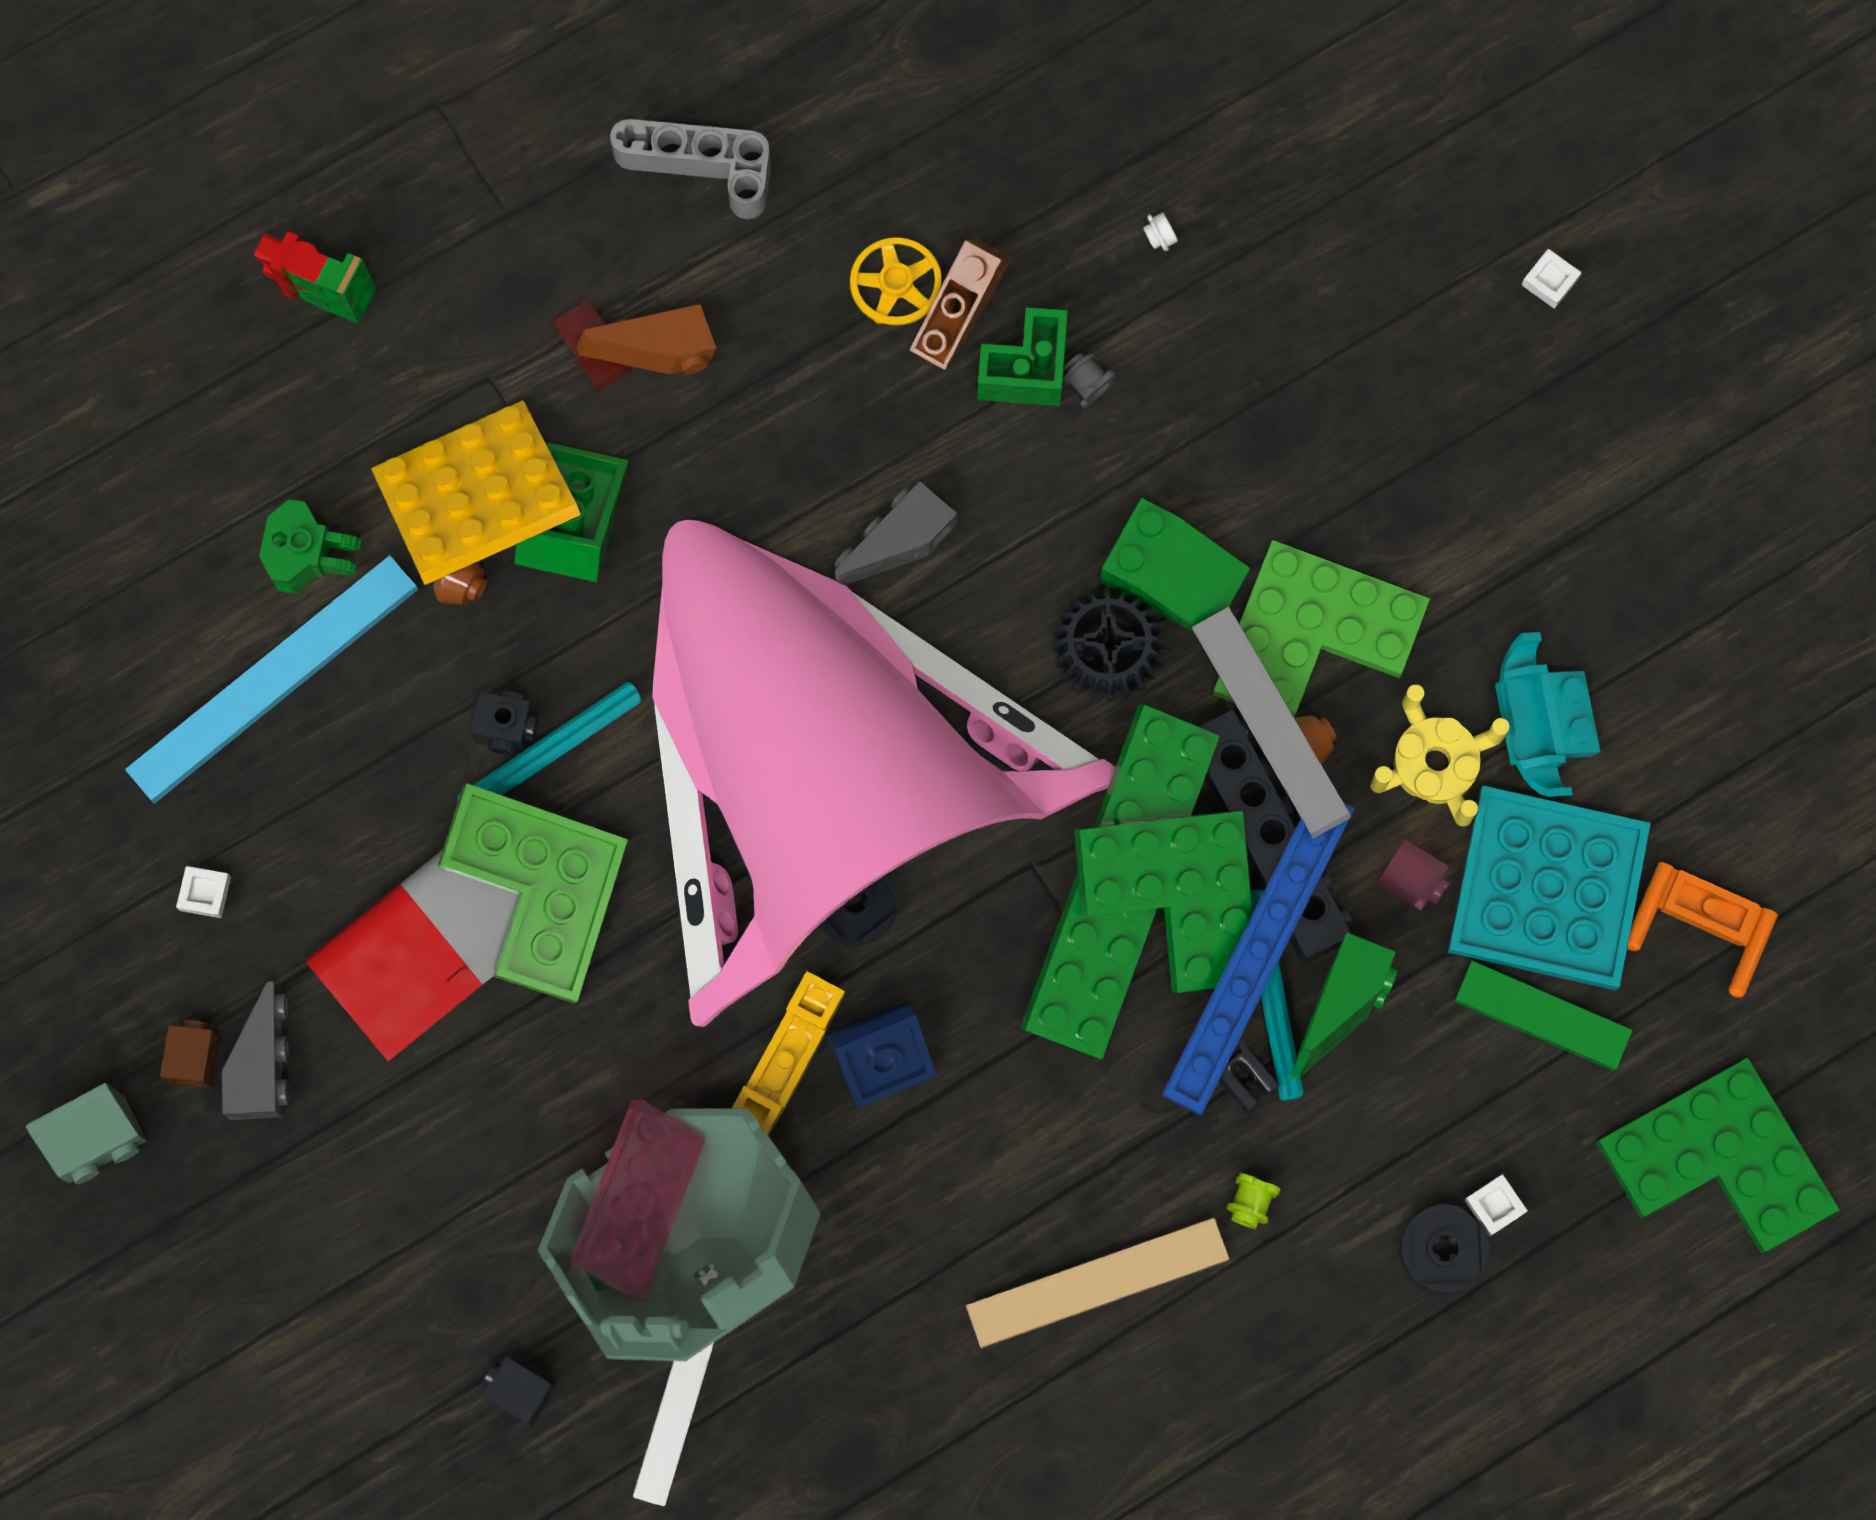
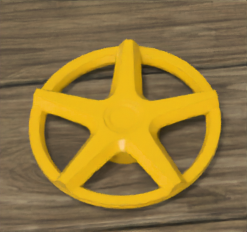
M887 238L869 245L855 260L850 274V289L856 305L865 315L878 324L905 325L921 319L928 314L942 287L941 269L936 258L923 245L906 238ZM893 244L910 246L921 252L926 258L907 267L899 263ZM881 247L884 268L881 272L859 273V268L864 259L871 252ZM933 268L935 285L933 293L928 300L914 287L913 282ZM857 285L881 289L882 295L876 311L864 302ZM898 298H904L919 308L918 311L906 316H888Z

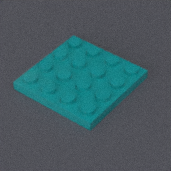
M1482 786L1479 792L1478 811L1474 817L1447 953L1617 991L1620 988L1651 823Z

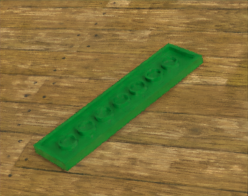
M1138 705L1094 827L1191 816L1220 736L1147 705ZM1077 871L1020 1029L1092 1057L1102 1059L1157 908L1092 917L1082 916L1079 875Z

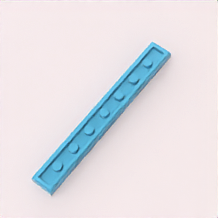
M389 555L125 770L155 804L418 590L417 586Z

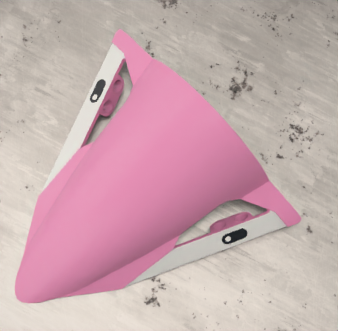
M680 521L669 530L662 555V592L652 698L655 706L691 996L689 999L690 1016L694 1025L706 1026L726 1007L779 973L796 948L826 918L867 886L903 863L943 842L972 830L1006 820L1020 818L1041 820L1095 792L1108 789L1116 768L1105 759L1099 760L863 600L847 586L741 540L716 526L701 521ZM915 675L970 711L967 729L972 740L1017 771L1003 772L972 749L918 690ZM1039 760L1055 769L1028 771ZM702 793L716 802L720 808L754 887V917L725 964L722 946L734 942L738 935L733 886L727 871L722 866L711 862Z

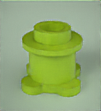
M1240 1173L1235 1181V1184L1239 1186L1233 1203L1227 1204L1226 1208L1233 1213L1231 1219L1234 1222L1256 1229L1258 1223H1268L1269 1218L1266 1216L1271 1199H1275L1281 1189L1248 1174Z

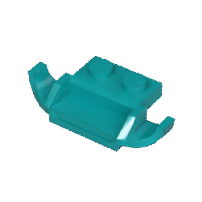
M1521 633L1506 653L1501 665L1499 682L1495 684L1501 718L1507 720L1510 726L1505 736L1510 764L1517 766L1523 779L1539 794L1547 797L1573 795L1571 787L1564 786L1561 782L1558 766L1566 763L1565 758L1592 757L1601 752L1585 672L1548 673L1547 665H1537L1536 650L1538 644L1542 641L1541 633Z

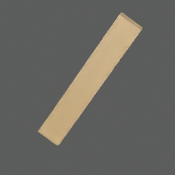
M1212 1218L968 1304L966 1309L981 1349L1227 1262L1229 1257L1216 1221Z

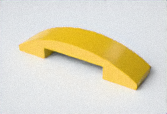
M806 971L786 1008L787 1012L748 1084L742 1088L732 1109H749L767 1135L770 1134L802 1079L845 994V991Z

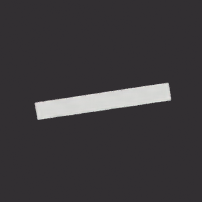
M710 1269L707 1275L700 1276L699 1279L703 1285H706L709 1279L716 1278L717 1275L713 1269ZM714 1343L687 1361L673 1362L635 1488L634 1498L665 1506Z

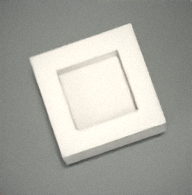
M1548 249L1524 278L1522 286L1555 309L1577 282L1581 272Z
M186 866L176 908L183 912L222 918L231 876L228 873Z
M1503 1174L1464 1200L1489 1237L1527 1212V1209Z

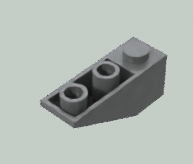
M920 481L911 490L908 487L904 488L891 504L892 511L883 520L880 517L873 520L863 533L865 539L855 550L852 547L847 548L835 563V567H837L835 570V581L847 585L929 556L957 526V513Z
M274 982L266 983L222 1070L223 1115L230 1120L283 1117V1105H289L288 1079H282V1062H288L289 1043L287 1036H282L281 1020L288 1018V998L286 993L281 994V989Z

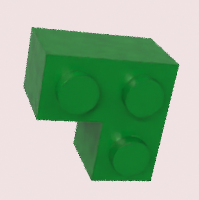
M1026 307L1023 347L981 344L977 400L1060 406L1068 310Z

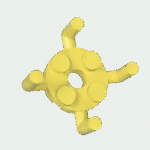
M1412 685L1407 690L1402 701V707L1411 726L1403 733L1397 744L1393 762L1394 769L1390 770L1386 766L1379 767L1370 782V787L1374 792L1382 793L1401 785L1407 793L1427 800L1429 803H1447L1455 822L1459 826H1467L1476 815L1478 806L1472 800L1465 801L1463 795L1472 786L1479 773L1480 752L1499 745L1509 731V723L1503 718H1498L1493 722L1488 731L1473 737L1454 718L1427 719L1420 705L1424 697V690L1419 685ZM1430 751L1444 753L1448 759V767L1442 771L1430 769L1426 764L1425 755Z

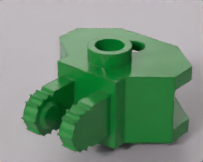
M288 499L267 517L259 557L278 591L296 594L315 577L324 578L325 573L352 576L355 573L356 565L345 559L330 558L329 552L330 548L358 551L361 540L352 535L329 532L325 525H318L305 502Z

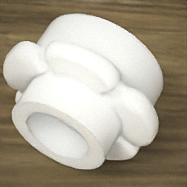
M1164 212L1153 218L1151 214L1148 215L1147 218L1150 224L1143 228L1154 249L1162 246L1164 251H1168V246L1178 242Z

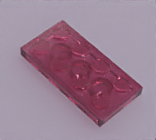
M643 1099L631 1100L570 1262L633 1300H646L705 1139Z

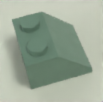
M107 1083L25 1125L57 1176L67 1183L74 1181L75 1184H81L94 1178L99 1174L98 1168L112 1160L115 1163H120L133 1157L139 1152L137 1147L147 1142L125 1096Z

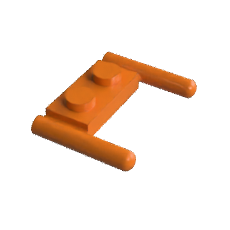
M1658 862L1631 925L1627 949L1631 951L1641 949L1656 911L1659 908L1661 912L1737 946L1742 945L1745 947L1728 988L1732 996L1741 998L1747 991L1778 914L1770 909L1761 908L1759 904L1685 871H1678L1667 863Z

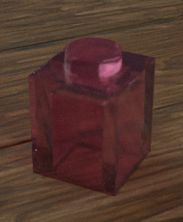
M1404 840L1377 884L1422 911L1428 900L1436 904L1448 886L1449 882L1442 877L1449 866L1409 841Z

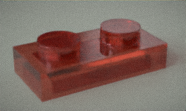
M588 300L553 321L555 329L598 392L633 371L632 366L578 354L576 347L583 330L604 325Z

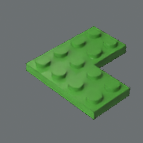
M1272 540L1239 625L1292 716L1295 718L1320 649L1400 679L1430 598ZM1219 677L1213 695L1234 703Z
M465 784L462 788L437 867L518 894L493 977L571 1003L578 1002L628 839L485 789Z

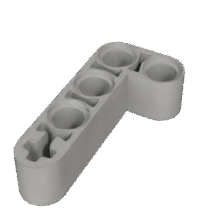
M634 119L622 120L612 128L610 140L613 155L617 164L629 170L728 179L730 207L738 217L753 219L764 211L767 202L771 161L769 143L761 133L749 130ZM649 142H651L652 146L651 151L649 150ZM668 144L680 146L673 153H666L661 150ZM713 147L721 151L714 157H707L701 154L704 150ZM752 151L761 154L760 158L755 161H748L742 158L744 154ZM745 189H751L757 193L750 199H742L737 196L739 192Z

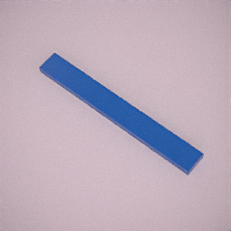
M1344 803L1351 816L1354 808ZM1300 819L1162 1097L1200 1116L1202 1115L1349 819L1315 838H1312L1304 822Z

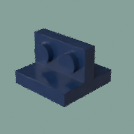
M906 1003L900 1004L826 1036L856 1109L937 1076L911 1004L908 1006Z

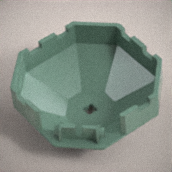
M670 1109L657 1118L661 1125L659 1129L641 1141L633 1134L604 1153L609 1160L607 1164L589 1176L581 1169L567 1178L538 1252L607 1359L687 1361L795 1287L821 1213L798 1176L791 1170L749 1109ZM713 1269L717 1277L709 1279L707 1284L703 1285L699 1277L707 1275L709 1270Z

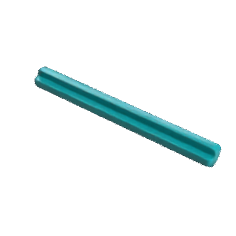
M631 682L624 683L473 786L499 795L505 794L641 702L638 690Z
M1250 890L1252 915L1264 890ZM1278 961L1261 995V1002L1276 1082L1279 1085V1098L1289 1101L1302 1097L1303 1087L1301 1077L1299 1079L1290 1077L1297 1056Z

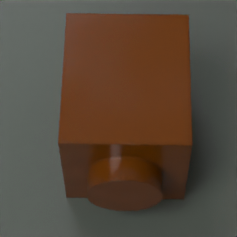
M183 1020L182 1027L168 1025L160 1073L162 1079L169 1084L212 1088L220 1037L212 1030H208L209 1024L200 1021Z

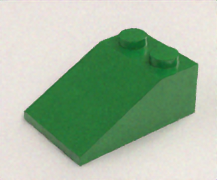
M547 442L546 445L581 515L517 543L515 564L597 582L606 555L628 467V460Z
M1141 498L1102 567L1100 584L1117 593H1120L1121 590L1127 591V598L1131 600L1140 597L1143 600L1142 606L1153 608L1161 616L1194 632L1193 626L1230 607L1250 568L1178 516Z
M1346 932L1329 969L1290 1077L1299 1079L1366 1021L1373 1006L1381 1009L1398 969L1390 967L1396 953L1395 951Z

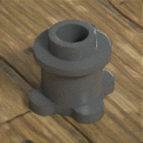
M1079 353L1063 369L1067 373L1063 382L1066 385L1071 384L1083 397L1080 404L1084 409L1089 407L1102 394L1106 393L1114 385L1113 379L1116 377L1113 370L1107 373L1103 371L1095 362L1096 356L1093 353L1087 356Z

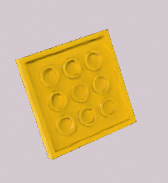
M523 400L371 468L424 585L581 515Z

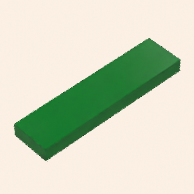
M1474 961L1470 962L1454 1000V1003L1613 1072L1619 1065L1632 1030Z

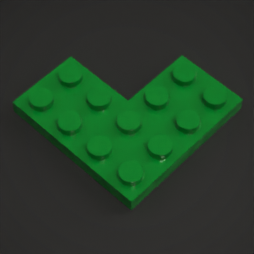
M1236 810L1074 829L1082 916L1092 917L1164 908L1172 992L1183 993L1216 988L1252 917L1243 811Z
M1748 1058L1596 1142L1641 1219L1716 1177L1761 1254L1839 1211L1838 1206Z

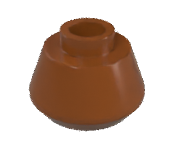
M475 562L435 580L433 592L437 600L441 603L464 606L470 601L477 602L487 585V580L483 578L484 570Z
M1314 715L1294 718L1322 765L1333 752L1334 746L1332 742L1337 739L1332 726L1324 717L1320 720Z

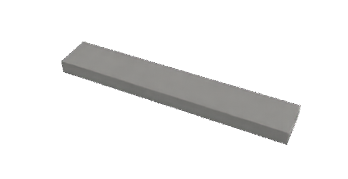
M1227 607L1193 626L1192 629L1312 838L1350 819L1351 816L1230 608Z

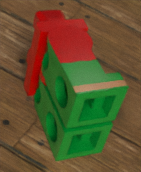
M288 231L283 241L264 234L254 253L256 260L264 263L263 273L265 276L277 281L283 295L295 300L299 294L301 299L307 303L357 324L360 323L377 290L362 258L347 253L342 263L318 253L312 244L301 241L298 235Z

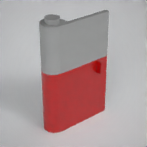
M442 850L305 960L387 1061H390L493 977L518 898V894L437 867Z

